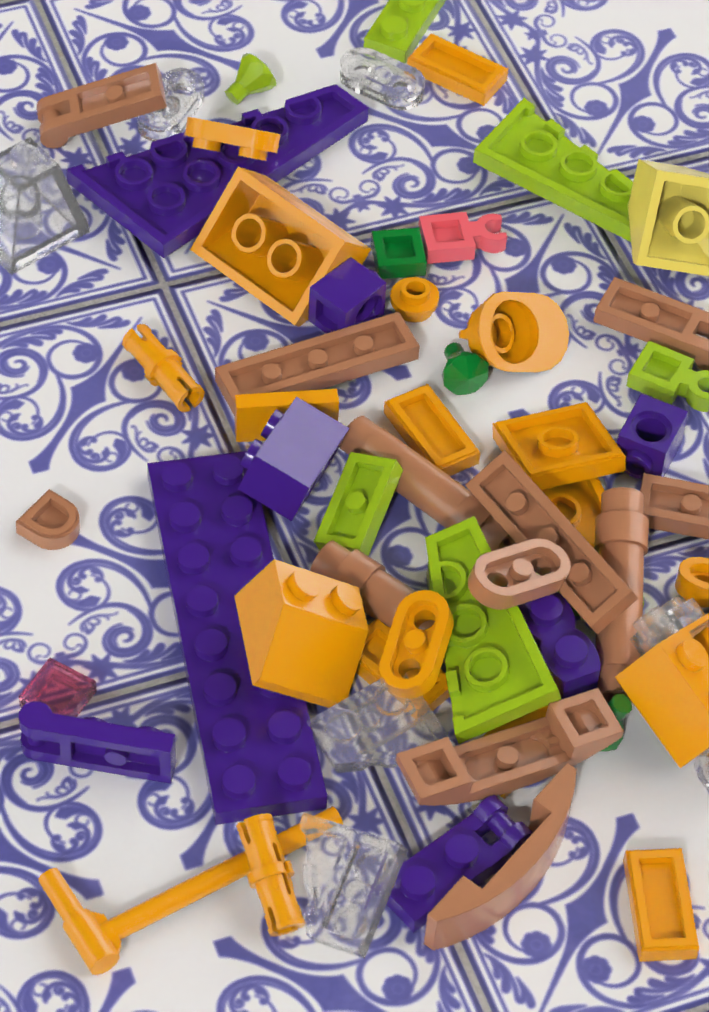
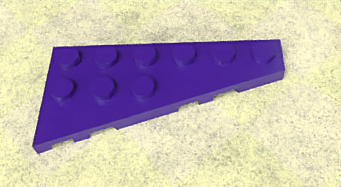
M337 84L287 99L283 108L261 114L258 109L242 113L241 121L230 124L281 134L278 152H268L266 161L238 156L240 146L222 143L220 152L192 147L194 137L184 136L185 132L151 142L150 150L127 157L123 152L106 156L105 164L85 170L82 164L66 169L67 183L162 258H165L199 235L238 167L266 175L277 183L368 121L369 107Z

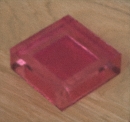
M49 657L19 695V705L22 707L26 703L40 701L46 703L54 714L77 717L96 693V681Z

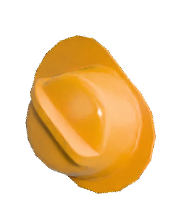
M504 291L492 294L471 313L467 328L459 332V338L468 340L471 352L480 354L488 362V366L505 372H542L552 369L562 360L568 348L569 329L567 319L560 306L548 296L538 293Z

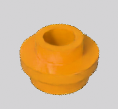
M407 277L394 284L391 289L390 302L395 312H399L405 321L413 323L427 320L439 305V291L427 279Z

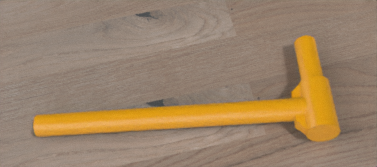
M332 806L276 834L283 855L286 856L341 828L343 822L337 809ZM243 851L107 920L104 914L92 912L82 907L58 868H51L45 871L39 877L38 882L64 921L62 925L63 930L91 974L100 975L109 971L119 961V953L122 947L121 939L247 876L251 871L246 852Z

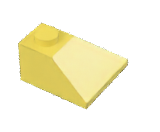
M638 159L628 203L633 263L640 266L709 276V173L683 166Z

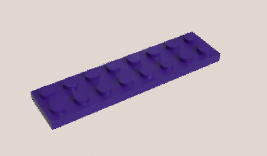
M247 451L147 463V477L215 825L240 822L248 817L269 813L274 817L327 809V792L306 701L252 685L234 596L274 560L262 504L238 490L247 472V469L240 466Z

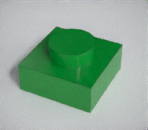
M420 228L372 231L371 248L376 273L381 279L426 276L427 261Z

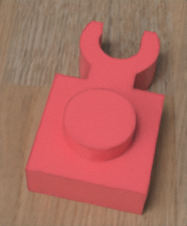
M467 212L419 216L418 228H420L427 264L474 260L475 249H481L488 253L505 251L507 234L499 233L501 232V215L494 213L486 214L477 221L470 222Z

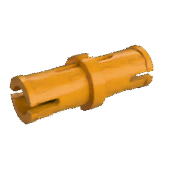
M136 325L137 330L143 336L142 339L131 328L125 334L122 345L144 368V373L146 374L144 376L148 382L155 387L159 385L174 402L179 411H190V406L184 401L185 398L194 408L197 407L203 400L205 391L182 367V359L176 351L166 349L147 325Z
M264 813L244 819V822L237 823L236 828L244 846L251 871L247 875L249 885L252 889L256 888L265 914L264 917L269 935L276 937L297 931L298 928H303L306 923L298 905L291 877L295 874L292 863L285 861L276 835L277 832L272 815Z

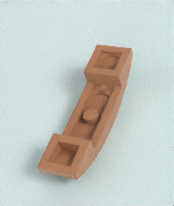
M595 688L549 703L545 717L454 747L449 738L445 737L396 753L395 760L419 805L460 804L486 799L491 795L498 796L557 774L567 763L574 766L607 748L622 738L624 730L599 688Z
M567 763L533 799L529 829L533 834L483 888L463 876L429 912L424 944L431 950H437L473 937L504 918L533 891L551 866L564 838L575 789L576 768Z

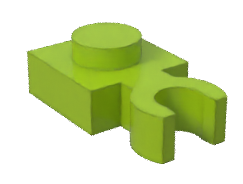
M648 341L628 373L626 386L671 405L676 397L680 396L685 398L693 409L701 412L709 411V393L702 391H709V370L696 372L692 370L693 358Z

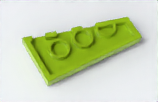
M525 97L474 149L473 163L631 242L628 203L633 181L617 169L608 170L597 162V153L586 145L580 148L564 136L565 128L553 119L546 122L535 113L536 106Z
M475 516L425 537L433 591L444 597L454 619L453 630L444 658L448 693L451 698L454 733L458 744L549 705V703L561 700L559 690L518 605L508 609L489 608L477 601L468 588V577L476 560L481 555L491 552Z

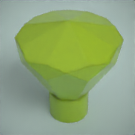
M246 53L242 56L235 82L225 91V94L230 101L238 105L247 95L269 91L275 87L276 79L263 61L250 53Z

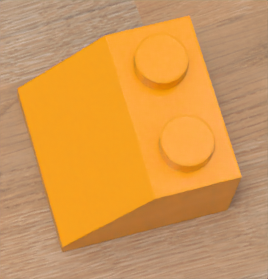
M276 559L272 560L234 596L252 685L339 711L346 705L369 633L359 587Z

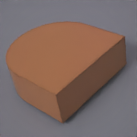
M49 489L16 521V533L40 548L47 550L63 549L71 545L80 533L79 512L73 503Z

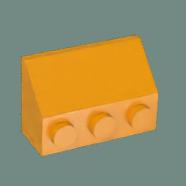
M238 167L190 250L293 325L300 327L308 321L310 287L350 257L362 265L371 248L268 176Z

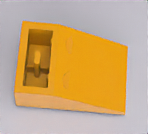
M708 613L659 642L615 676V679L680 768L709 749Z

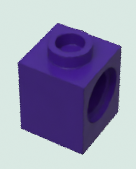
M350 257L310 287L308 321L327 334L382 317L385 312L387 283L375 271L367 269Z
M640 394L617 438V445L626 456V471L623 472L636 479H642L643 473L664 477L682 444L688 411Z

